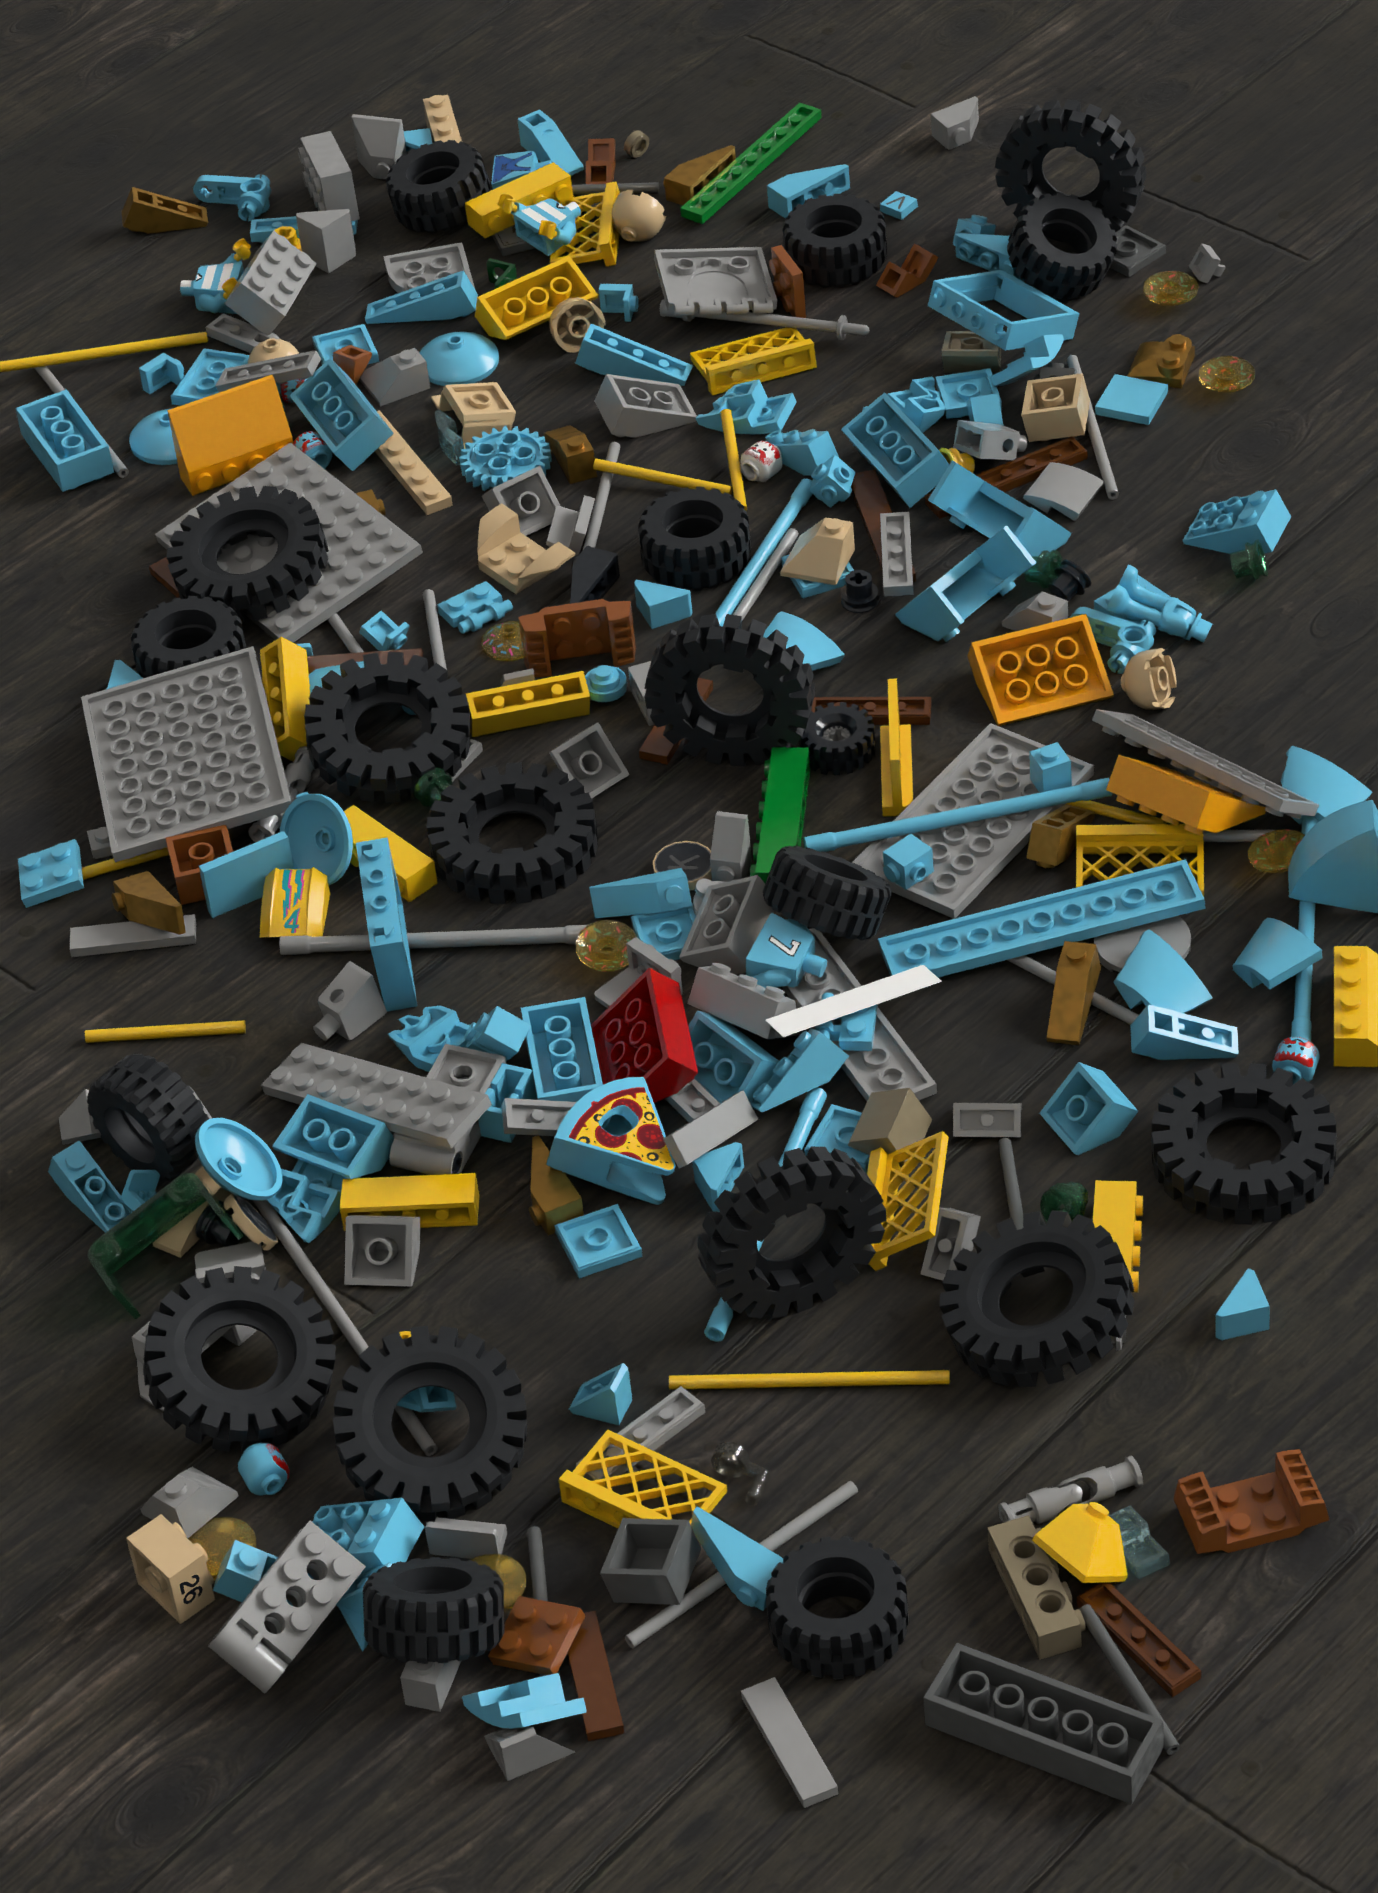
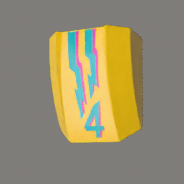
M276 867L265 876L260 918V938L302 935L311 937L323 936L330 899L327 875L314 867L311 869H278Z

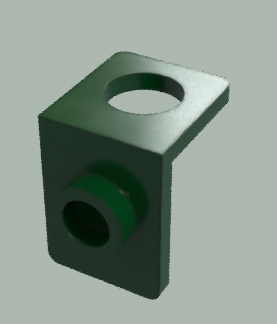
M491 258L487 260L489 282L495 284V289L517 279L515 264ZM499 267L505 272L498 277L494 268Z

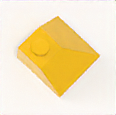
M1096 1502L1072 1504L1036 1533L1032 1539L1036 1545L1082 1583L1125 1582L1128 1577L1120 1526L1108 1516L1109 1511Z

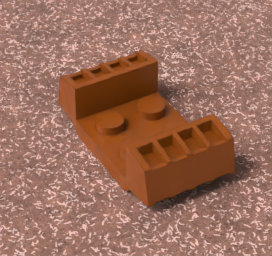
M599 599L544 607L537 613L518 617L524 664L527 669L533 668L535 677L552 676L550 663L552 660L607 652L612 654L614 667L633 663L635 660L636 644L631 601L609 602Z
M1300 1449L1277 1452L1275 1455V1472L1210 1488L1203 1471L1178 1480L1174 1495V1502L1177 1505L1197 1554L1219 1550L1230 1553L1297 1536L1306 1528L1329 1521L1325 1502Z

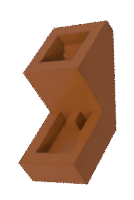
M588 139L586 184L613 182L615 173V139Z
M914 243L902 267L889 261L876 286L898 298L925 282L939 257Z
M348 345L333 352V361L357 385L371 359L372 352Z

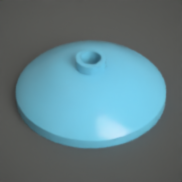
M460 331L443 334L428 342L419 352L427 362L429 382L441 386L476 383L488 377L499 363L497 346L490 339L473 332Z
M170 409L157 411L146 416L131 431L129 437L130 448L133 454L140 460L156 465L178 464L167 412Z
M307 794L298 797L285 811L281 821L280 832L284 831L289 838L294 869H311L314 867L327 875L328 884L331 885L344 875L351 861L353 836L349 821L342 808L325 795Z
M225 1118L209 1119L199 1127L195 1135L198 1158L206 1172L219 1186L238 1197L248 1200H267L277 1193L282 1185V1171L275 1155L259 1136L247 1127Z

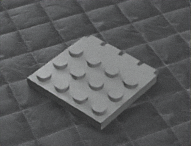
M762 247L654 250V261L668 312H674V316H694L695 312H698L699 315H721L722 311H725L726 315L748 314L749 310H752L753 314L773 313V309L777 308V298Z

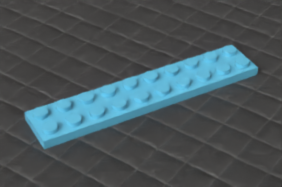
M1185 859L878 938L890 976L924 965L939 978L1063 946L1064 941L1078 942L1206 909L1205 899Z

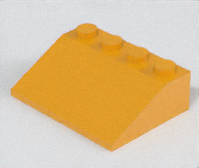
M273 375L167 410L180 478L192 496L233 482L236 478L267 459L290 442L293 444L292 434Z
M1086 614L971 642L967 657L976 684L997 726L1114 696Z
M1122 755L1117 757L1106 788L1107 791L1117 795L1116 801L1129 806H1134V803L1140 804L1138 810L1156 816L1157 812L1162 814L1161 820L1178 826L1180 822L1185 823L1183 829L1198 835H1202L1203 830L1218 833L1261 816L1266 812V807L1246 802L1237 795L1176 770Z

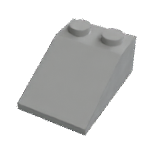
M606 374L594 400L609 431L617 437L637 438L696 422L697 417L680 384Z

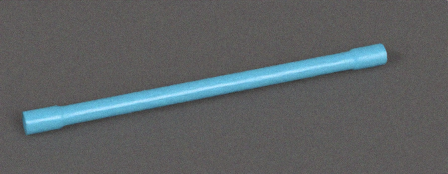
M802 479L792 493L790 501L715 614L721 627H723L726 614H733L802 507L807 504L813 493L809 490L812 480Z
M1110 779L1093 780L1076 786L836 833L827 832L803 837L804 847L819 852H828L841 847L1081 800L1089 801L1112 796V793L1107 791L1106 788Z
M1305 816L1302 819L1301 840L1319 822L1314 816ZM1300 900L1298 931L1314 942L1316 903ZM1313 964L1296 974L1294 1020L1292 1021L1291 1037L1302 1036L1310 1041L1312 1029L1310 1015Z
M817 1087L807 1092L799 1111V1117L778 1163L780 1167L783 1166L785 1151L797 1148L803 1150L812 1126L818 1118L827 1098V1094L823 1089ZM757 1240L758 1251L760 1250L763 1241L760 1242ZM720 1298L718 1305L713 1309L704 1330L705 1336L716 1342L724 1339L734 1311L722 1298Z

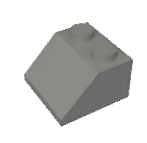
M347 1216L344 1285L413 1286L420 1252V1217Z

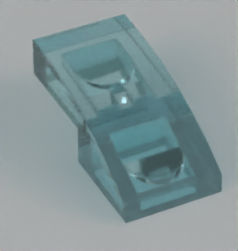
M438 409L435 411L439 443L445 455L457 466L460 464L461 449H464L463 439L457 435L456 422Z
M1130 1505L1108 1515L1120 1526L1126 1566L1138 1579L1170 1565L1169 1554L1150 1535L1148 1523Z

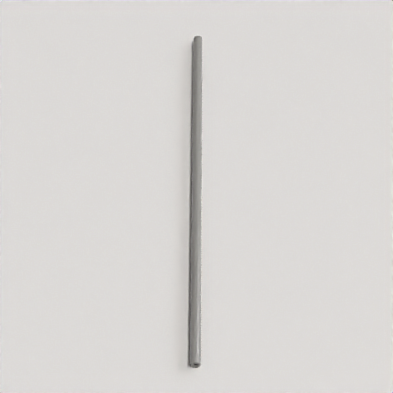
M194 1092L193 1094H194V1096L196 1097V1099H197V1100H200V1099L198 1098V1096L196 1095V1093ZM204 1106V1113L208 1114L209 1119H212L211 1115ZM253 1200L359 1356L369 1347L272 1205L267 1200ZM396 1405L395 1411L425 1455L431 1456L436 1453L438 1447L413 1410Z

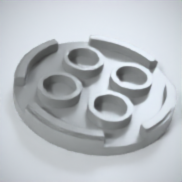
M1175 916L1095 937L1094 944L1097 945L1100 963L1111 972L1114 970L1120 972L1125 966L1130 953L1141 939L1140 936L1148 929L1160 936L1185 959L1191 950L1189 927L1180 916Z

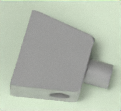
M957 421L953 448L977 458L1014 460L1017 452H1024L1027 447L1026 436L1020 435L1019 431L992 423Z
M349 961L319 996L318 1004L324 1017L313 1029L325 1041L335 1032L347 1040H353L383 1017L387 1010L373 975Z

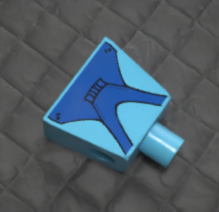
M533 151L496 155L494 157L491 181L492 188H498L552 162L549 160L539 163Z

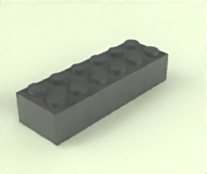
M956 1643L923 1698L926 1726L1129 1804H1133L1164 1748L1162 1719Z

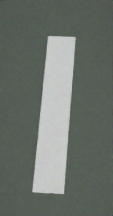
M920 965L774 1016L765 1021L782 1037H786L942 981L927 967Z

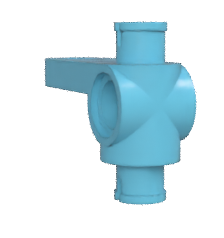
M260 174L256 175L255 178L202 175L197 179L193 188L195 196L203 202L237 204L239 209L238 215L244 221L247 218L248 221L253 220L255 217L266 212L270 207V180L265 175H262L261 179ZM206 185L208 189L212 191L207 192V189L203 188V186Z
M1079 607L1070 616L1071 618L1086 614L1095 641L1112 647L1110 650L1111 657L1107 664L1114 673L1119 668L1118 674H1122L1131 657L1139 652L1149 650L1154 644L1153 636L1156 634V627L1150 621L1144 626L1146 620L1136 624L1088 607Z

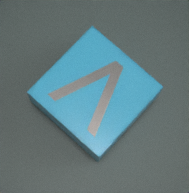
M895 191L880 204V211L902 220L918 207L917 199Z

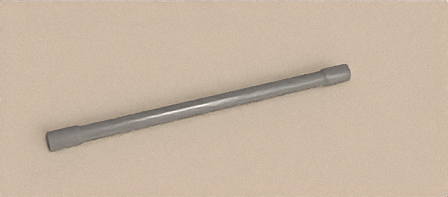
M595 924L568 925L556 928L407 933L409 949L596 943L589 941L596 940V932L593 930ZM585 931H588L586 939L583 938ZM369 935L280 936L279 942L281 955L371 950Z

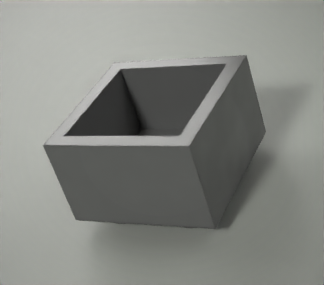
M622 1518L600 1575L614 1603L680 1605L700 1555L701 1547L689 1520Z

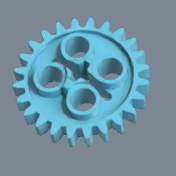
M504 426L502 431L499 432L497 429L492 428L491 434L484 431L481 432L482 438L473 436V443L466 442V449H461V456L459 457L462 476L466 477L467 482L472 481L473 487L482 485V491L487 490L489 487L494 488L538 466H541L546 476V469L551 468L550 462H552L549 443L545 442V437H538L537 431L529 434V428L519 431L518 426H515L512 431L508 430L507 426Z

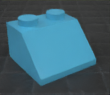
M1078 1062L1039 1114L1076 1155H1080L1119 1137L1138 1113V1110L1104 1071Z

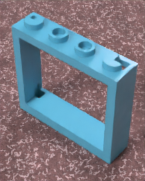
M1003 270L934 280L928 302L930 308L1005 351L1023 348L1024 344L1042 335L1062 334L1064 340L1073 339L1079 317L1078 312ZM994 299L1027 319L1011 322L978 302ZM1004 325L1008 327L1007 332L1003 331Z
M388 837L356 843L369 942L385 1008L388 1012L417 1007L403 902Z

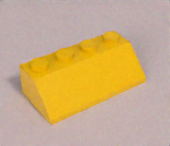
M567 256L477 297L475 318L488 336L507 340L549 321L553 310L560 302L568 298L577 297L592 301L598 298V293L572 258Z
M1334 946V1066L1378 1067V954L1367 946Z

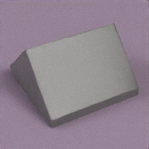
M349 209L296 213L302 252L308 254L317 263L316 267L330 273L356 256Z

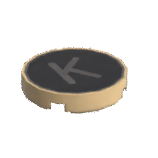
M674 842L656 853L653 860L654 873L682 868L687 875L689 890H695L698 880L703 878L712 879L710 865L711 850L698 842Z
M231 1194L224 1200V1208L226 1210L232 1208L234 1211L231 1215L234 1223L253 1243L259 1245L263 1242L264 1245L261 1246L263 1250H270L278 1243L276 1234L266 1220L244 1198Z

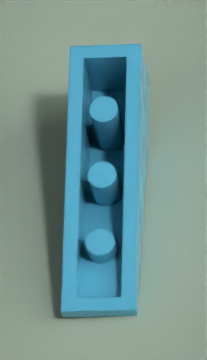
M463 270L369 303L365 321L367 324L449 320L460 316L465 317L476 310L478 294Z
M590 324L575 362L579 366L602 375L611 374L680 384L682 386H685L693 368V365L594 324Z

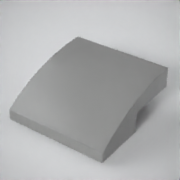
M1050 462L1026 492L1023 499L1045 513H1048L1053 507L1073 521H1076L1101 489L1104 481L1079 468Z

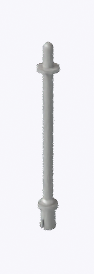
M662 299L660 303V316L682 318L683 321L690 322L695 317L826 331L836 333L838 340H844L846 334L866 336L870 331L867 325L848 323L845 315H841L838 322L764 313L753 314V312L726 315L725 311H722L721 315H699L698 312H695L694 316H674V312H668L665 299Z

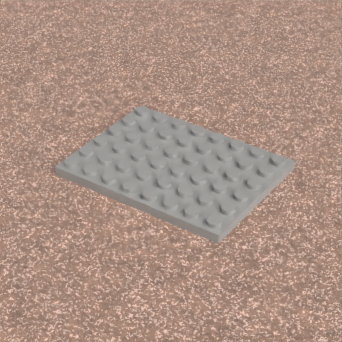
M291 442L155 534L158 543L165 549L172 547L170 539L174 531H182L180 523L188 515L199 518L196 510L197 507L209 501L217 508L220 506L217 496L229 491L234 501L238 500L240 488L254 486L256 494L259 496L263 486L277 487L279 494L284 489L296 492L298 499L303 496L311 503L312 509H315L327 540L329 551L326 552L328 556L326 569H320L322 577L316 586L306 584L309 593L300 601L287 595L290 607L277 614L272 605L266 606L267 618L254 621L251 612L247 611L246 613L250 620L274 640L283 637L293 643L423 553L421 545ZM257 533L248 534V539L232 546L228 542L221 548L222 554L217 559V564L222 570L232 574L253 572L264 567L273 559L278 548L277 540L273 537H259Z
M253 646L81 697L111 852L115 862L167 847L166 837L226 825L227 829L284 813L292 803Z

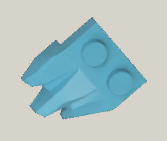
M431 1006L423 1009L421 1017L406 1015L398 1019L404 1029L388 1033L390 1039L412 1064L429 1072L445 1044L465 1048L468 1041L464 1039V1036L470 1025L460 1022L454 1010L443 1006Z

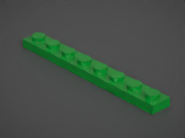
M799 102L680 208L681 217L697 223H705L822 118L821 109Z

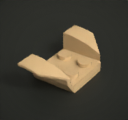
M497 382L445 385L441 395L431 396L439 412L454 410L462 423L463 430L460 441L462 449H466V442L473 443V436L482 438L481 432L483 431L491 434L492 428L497 429L498 432L502 431L504 426H507L508 430L512 429L516 411Z
M502 503L480 519L477 549L479 569L515 594L559 569L562 564L576 555L575 552L560 542L546 550L520 532L518 514Z

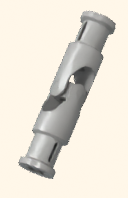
M302 746L296 751L295 760L287 765L284 770L292 802L297 799V794L304 792L314 770L307 746ZM284 813L257 820L248 830L250 838L258 842L275 835L277 829H280Z
M1127 1456L1124 1462L1112 1467L1100 1466L1070 1477L1058 1485L1060 1488H1041L1027 1493L1026 1498L1010 1504L1002 1502L998 1505L1001 1522L1004 1523L1029 1515L1032 1523L1041 1524L1054 1519L1065 1507H1070L1072 1504L1098 1503L1114 1497L1115 1492L1133 1485L1136 1488L1143 1485V1476L1134 1457ZM1075 1481H1083L1089 1486L1091 1496L1087 1501L1082 1502V1489L1076 1485ZM1022 1511H1027L1024 1514L1018 1516L1016 1515L1017 1513H1020Z

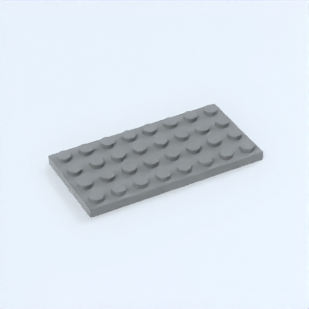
M990 723L894 821L1040 793L1030 780L1029 751L1046 745ZM1067 754L1071 760L1072 786L1087 782L1094 775V765ZM1065 804L912 833L932 848L934 872L907 890L895 882L889 881L884 875L883 851L909 834L873 841L852 863L858 864L862 868L882 877L890 885L891 892L955 919L1028 844L1032 823Z

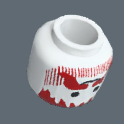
M767 441L756 442L741 455V472L750 481L766 482L782 468L783 461L780 449Z

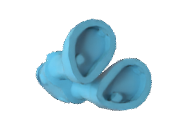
M1131 565L1127 566L1106 608L1107 611L1113 614H1123L1140 620H1146L1147 622L1150 621L1158 627V630L1167 632L1170 635L1183 637L1189 641L1192 637L1204 643L1213 625L1202 619L1201 613L1196 617V610L1179 600V598L1166 597L1143 588L1138 583V570Z

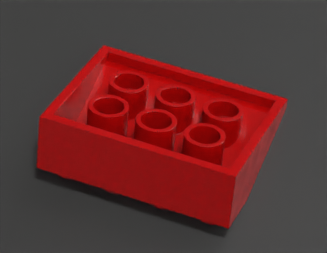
M648 968L591 1024L603 1084L628 1077H644L655 1103L678 1093L698 1074L679 983L651 968Z

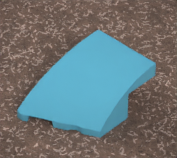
M1042 335L1024 344L1026 351L1023 353L1024 357L1007 364V369L992 375L993 386L1014 383L1048 364L1060 350L1064 340L1063 335Z
M932 376L912 380L909 390L887 394L922 433L935 424L944 415L946 410L944 403L940 400V392L935 390V379Z
M760 379L735 384L725 395L713 403L714 409L711 412L699 414L696 417L698 425L723 432L720 412L723 409H729L732 412L735 434H768L782 430L797 401L793 393L768 398Z
M782 611L777 613L763 636L767 638L776 629L788 637L786 649L797 645L805 655L803 664L810 663L812 671L840 663L845 656L840 648L815 626L797 616Z
M1291 746L1286 753L1287 762L1282 773V787L1319 804L1314 816L1319 821L1341 808L1365 801L1373 793L1348 772L1319 755L1295 746ZM1302 815L1301 819H1293L1300 825L1302 823V819L1307 815Z
M1267 917L1233 964V971L1251 988L1263 983L1266 987L1272 989L1323 959L1322 949L1292 926L1280 920Z
M1150 929L1140 936L1141 939L1114 980L1115 986L1130 1010L1144 1003L1145 1006L1152 1005L1186 1014L1206 1004L1213 998L1187 962L1166 941Z
M298 1159L292 1172L281 1169L282 1185L277 1193L270 1199H267V1201L304 1242L310 1243L326 1229L340 1211L342 1179L349 1178Z
M559 1673L462 1696L464 1706L472 1714L491 1725L501 1728H522L587 1712L584 1697L565 1702Z

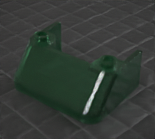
M185 1173L178 1176L98 1238L89 1248V1261L110 1292L135 1319L140 1317L141 1314L113 1273L200 1205L207 1201L238 1240L244 1236L208 1185L197 1174Z

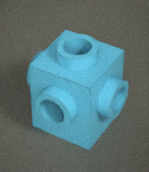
M833 455L826 462L815 468L811 475L813 480L809 490L817 499L832 507L838 501L843 502L852 493L851 485L856 472L839 457Z

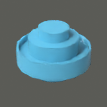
M601 665L590 670L585 675L590 699L593 701H614L622 697L627 691V677L624 671L617 667Z

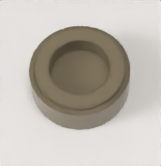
M639 130L632 132L625 141L624 151L633 158L642 156L649 146V137Z

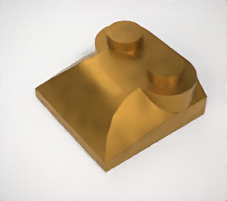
M1181 334L1172 335L1164 342H1143L1139 346L1127 376L1168 384V387L1182 389L1195 356V346H1192L1189 338Z

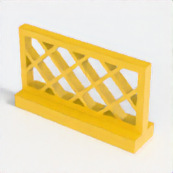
M617 182L606 183L605 192L573 197L561 203V205L566 206L571 202H576L581 209V213L583 211L587 212L575 219L576 230L582 226L585 228L576 233L570 244L561 246L550 255V264L570 256L575 264L603 259L606 267L616 265L620 234L613 226L612 208L617 196L620 194ZM594 203H599V204H598L597 206H595V207H592V206H591V205H593ZM595 216L599 217L594 222H590ZM593 232L597 233L591 238L587 237ZM579 242L583 243L578 248L573 247ZM591 247L596 249V251L586 252ZM565 252L569 253L567 256L560 257Z
M790 327L690 353L691 361L708 382V389L711 395L727 392L735 384L760 379V382H765L817 368L813 341L811 339L805 340L796 328Z
M897 678L888 679L889 726H880L883 817L899 816L913 801L911 724L900 725Z
M1174 824L1076 825V887L1083 886V882L1091 875H1094L1100 881H1104L1124 874L1134 873L1130 869L1139 862H1142L1150 869L1169 864L1171 861H1181L1182 859L1178 857L1181 853H1197V857L1188 865L1194 878L1198 881V886L1204 897L1203 832L1202 835L1183 829L1185 824H1179V826ZM1153 853L1165 855L1157 864L1146 856ZM1083 854H1099L1102 857L1092 865L1083 858ZM1117 854H1131L1134 856L1125 864L1115 858ZM1107 862L1118 869L1109 877L1099 871Z
M943 1131L889 1154L882 1147L870 1151L867 1176L880 1193L884 1201L882 1204L886 1208V1221L881 1223L885 1229L881 1243L871 1244L876 1253L868 1264L875 1271L887 1267L889 1255L935 1237L949 1138ZM932 1148H935L933 1152L927 1157V1159H924L925 1155ZM908 1159L902 1167L899 1166V1162ZM919 1163H921V1166L915 1171V1173L911 1177H909L908 1175L913 1171V1169ZM932 1169L931 1175L921 1184L922 1179ZM903 1181H905L906 1183L898 1191V1187L901 1185ZM915 1188H918V1190L913 1194V1196L908 1200V1202H905V1199L911 1194V1192ZM927 1194H929V1197L925 1201V1203L919 1209L916 1208L921 1203V1201L927 1196ZM899 1206H902V1209L894 1217V1212ZM912 1212L915 1213L913 1217L907 1222V1224L904 1227H902L901 1225L910 1216V1214ZM925 1219L924 1228L915 1231V1229ZM896 1231H898L899 1233H898V1234L896 1235V1237L890 1242V1239H891L892 1235H893Z
M610 1430L603 1434L573 1472L566 1470L559 1478L563 1503L616 1528H619L622 1518L672 1519L671 1515L691 1511L693 1515V1511L697 1506L711 1513L727 1493L726 1484ZM610 1444L623 1449L624 1452L623 1455L608 1458L603 1456V1452ZM646 1460L651 1462L654 1467L633 1472L631 1463ZM627 1464L628 1474L608 1476V1467ZM602 1469L604 1475L603 1479L594 1481L583 1477L587 1472ZM676 1474L682 1477L683 1482L663 1486L661 1477ZM652 1478L657 1479L658 1488L638 1491L636 1482ZM632 1483L634 1492L620 1495L613 1492L611 1487ZM701 1488L713 1491L709 1497L693 1500L691 1493L692 1490ZM686 1492L688 1502L668 1506L667 1495ZM661 1497L664 1507L649 1509L643 1506L641 1501Z

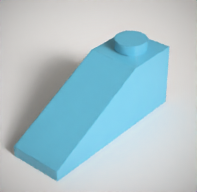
M843 164L788 174L768 184L769 208L786 218L795 206L804 204L807 199H816L818 196L825 194L826 196H833V194H840L850 189L849 166Z
M682 868L589 887L595 918L662 913L692 906L687 875Z
M1147 1005L1130 1025L1132 1053L1159 1060L1236 1058L1239 1054L1237 1027L1152 1005Z
M697 1506L693 1511L691 1527L701 1546L731 1592L743 1604L750 1607L755 1606L764 1611L767 1607V1582L772 1577L771 1572L779 1562L783 1563V1558Z

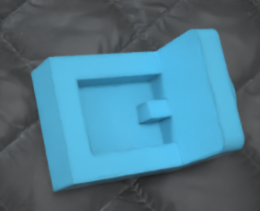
M972 215L971 218L958 219L955 235L957 233L994 235L996 225L987 223L988 218ZM954 235V239H953V245H954V246H956V244H955V235Z
M600 284L599 298L601 311L624 313L625 322H631L633 312L638 311V296H635L633 293V284Z
M165 353L160 354L139 368L143 390L149 394H152L169 382L179 385L184 378V367L181 362Z
M380 611L361 626L359 633L379 651L398 650L408 639L406 634L410 625L404 622L398 627L386 614Z
M131 1170L120 1198L134 1212L137 1218L144 1221L165 1219L171 1208L155 1192L160 1178V1174L156 1170Z

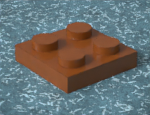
M782 245L772 247V259L769 260V266L774 277L772 284L776 298L781 300L785 311L790 312L793 317L806 318L803 272Z
M519 1596L504 1624L505 1629L502 1639L490 1651L488 1657L493 1665L543 1675L556 1674L585 1618V1614L579 1607Z

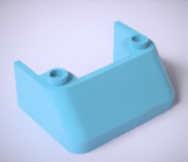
M953 460L928 501L952 515L949 521L962 529L968 525L988 538L993 537L1005 526H1008L1036 563L1064 545L1072 534L1036 509L1024 505Z
M1005 526L895 615L902 624L936 641L943 638L947 642L960 632L957 627L998 592L1004 596L1016 586L1014 580L1036 564V561L1010 528Z

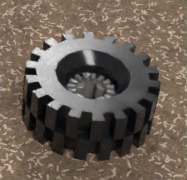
M834 702L827 703L826 708H823L821 705L816 706L815 712H810L807 727L804 729L803 736L799 740V748H809L810 769L816 771L820 768L821 774L826 775L828 771H833V775H840V771L844 770L847 774L853 773L854 767L860 770L864 767V762L869 764L872 760V755H875L876 752L875 728L872 716H868V711L864 708L859 711L858 705L852 704L851 707H847V702H840V706H834Z

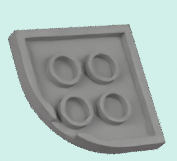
M462 242L383 256L389 283L397 293L463 270L475 289Z

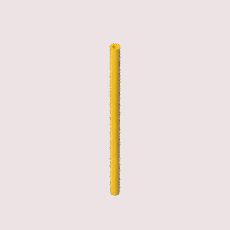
M206 332L0 361V373L206 343L208 338Z
M950 1370L669 1376L670 1390L677 1389L680 1386L684 1389L950 1384Z

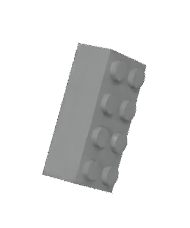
M331 131L301 137L302 147L298 148V154L301 164L303 163L305 168L302 175L305 187H308L310 197H313L315 207H318V211L349 209L351 221L359 220L352 173Z
M273 230L256 251L224 304L263 334L270 335L286 316L317 263L308 254L301 252L293 246L287 238Z

